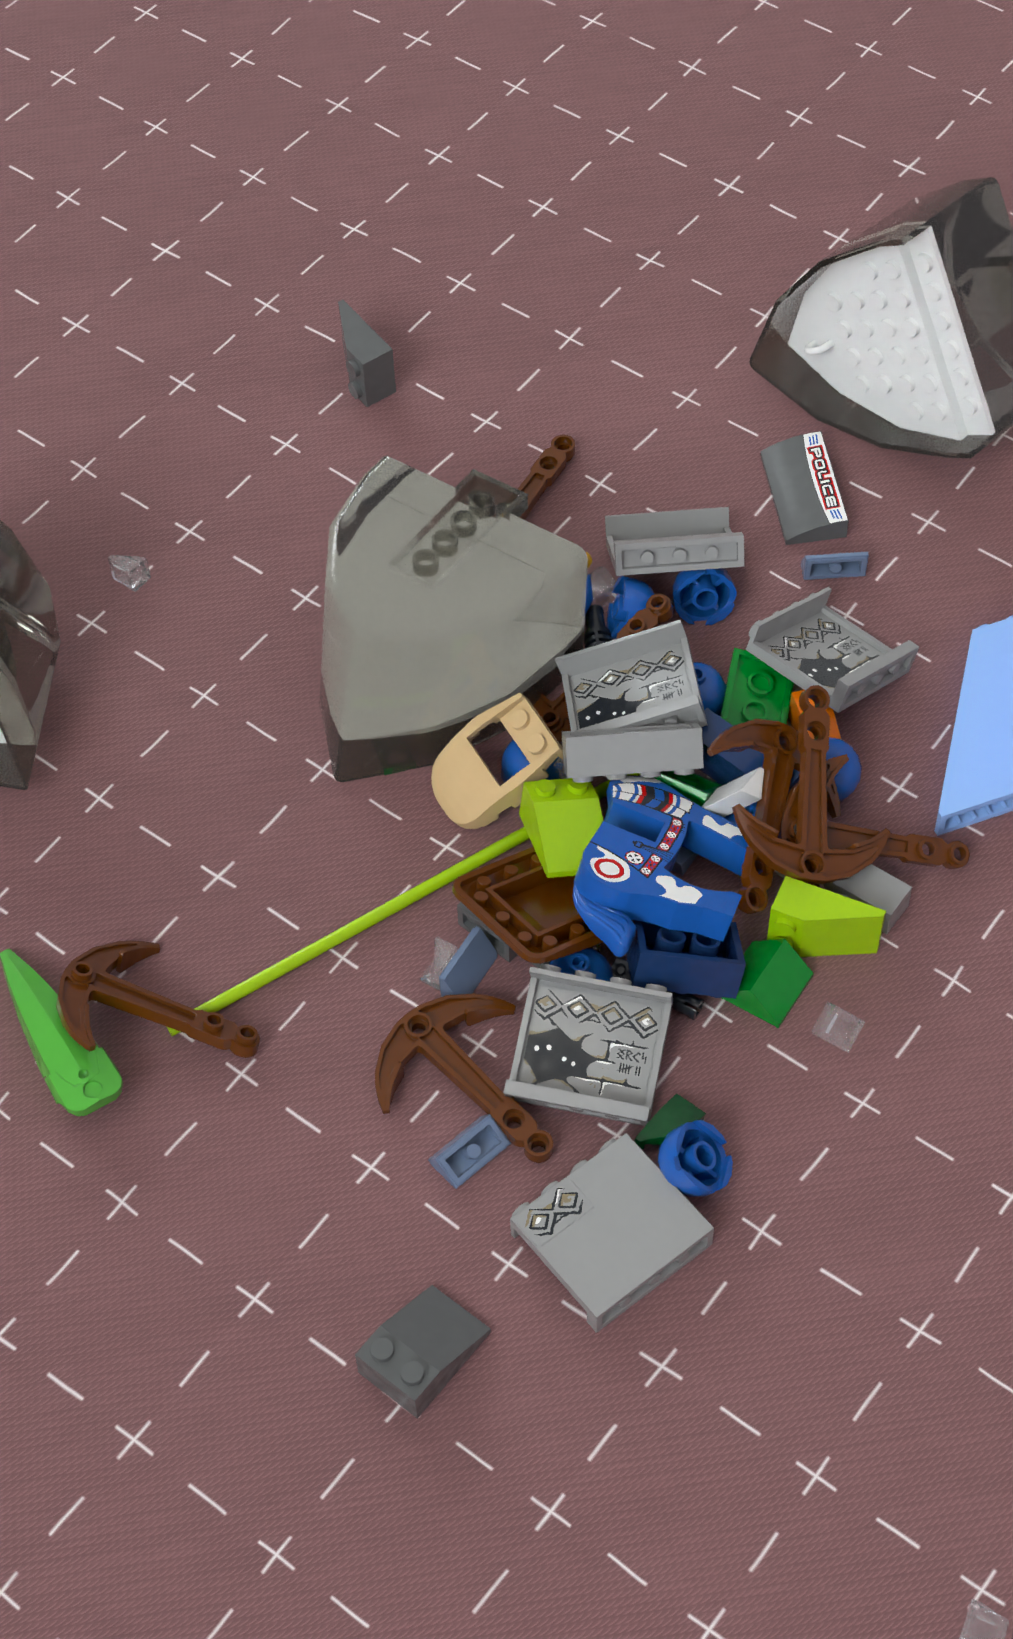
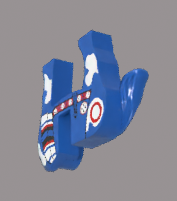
M627 776L626 779L611 780L606 791L608 810L605 819L586 846L574 879L573 902L585 924L608 946L616 957H623L628 952L635 938L637 927L631 920L655 924L669 930L697 933L723 942L742 895L732 891H714L691 885L674 876L671 871L682 846L741 876L746 848L749 845L742 836L739 827L722 816L702 808L658 779Z

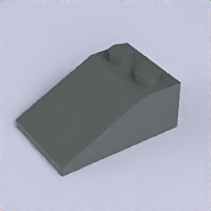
M344 300L338 302L343 349L349 377L348 388L355 399H359L366 407H369L396 392L393 349Z
M431 1285L380 1325L355 1354L358 1373L418 1419L491 1333V1329Z

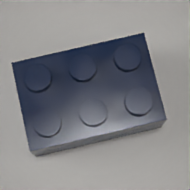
M631 920L637 927L635 938L626 953L630 980L632 982L631 986L645 988L646 984H657L666 987L667 991L678 994H698L714 998L736 999L746 967L736 922H731L725 939L722 942L697 933L669 930L655 924Z

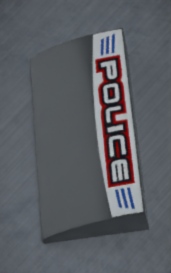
M818 431L795 436L762 450L760 456L785 544L791 545L847 537L849 520L822 432Z

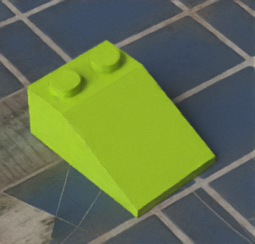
M573 778L541 779L524 782L519 815L546 877L575 876L586 846L604 821L599 798L591 781L578 783L573 782Z
M785 876L771 907L767 940L786 939L800 957L877 953L886 910Z

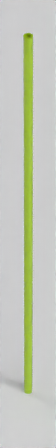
M640 773L627 774V776H640ZM607 780L594 788L599 800L607 796L606 791L611 780ZM525 827L509 834L194 1009L206 1012L222 1010L451 883L456 878L469 873L530 839ZM167 1027L172 1037L181 1032Z

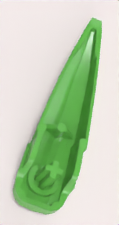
M11 949L2 951L0 959L19 1022L43 1078L46 1077L44 1080L56 1104L62 1105L68 1113L75 1116H85L116 1100L122 1093L123 1081L118 1068L103 1047L100 1048L96 1043L95 1050L89 1052L79 1045L62 1025L56 1008L57 993Z

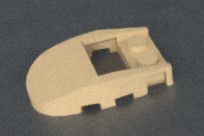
M518 693L475 716L445 746L436 758L432 769L431 780L434 795L446 815L458 826L465 829L485 827L497 820L499 813L510 806L516 808L521 804L524 782L538 781L549 776L546 769L557 757L563 760V748L528 698ZM500 721L530 763L501 786L471 743L480 734L479 731L493 722L497 724Z

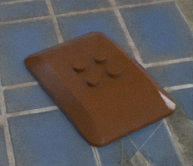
M534 847L464 874L453 882L452 890L455 897L522 959L528 962L541 964L603 942L589 929L575 908L573 902L575 876L547 878Z

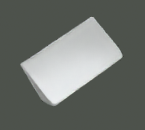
M759 767L717 788L702 805V808L725 817L732 814V807L739 803L746 807L761 800L764 769Z

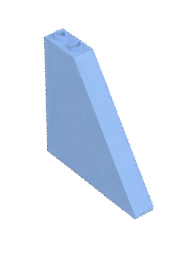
M1013 615L1005 620L992 624H983L972 630L934 830L937 836L1013 811Z

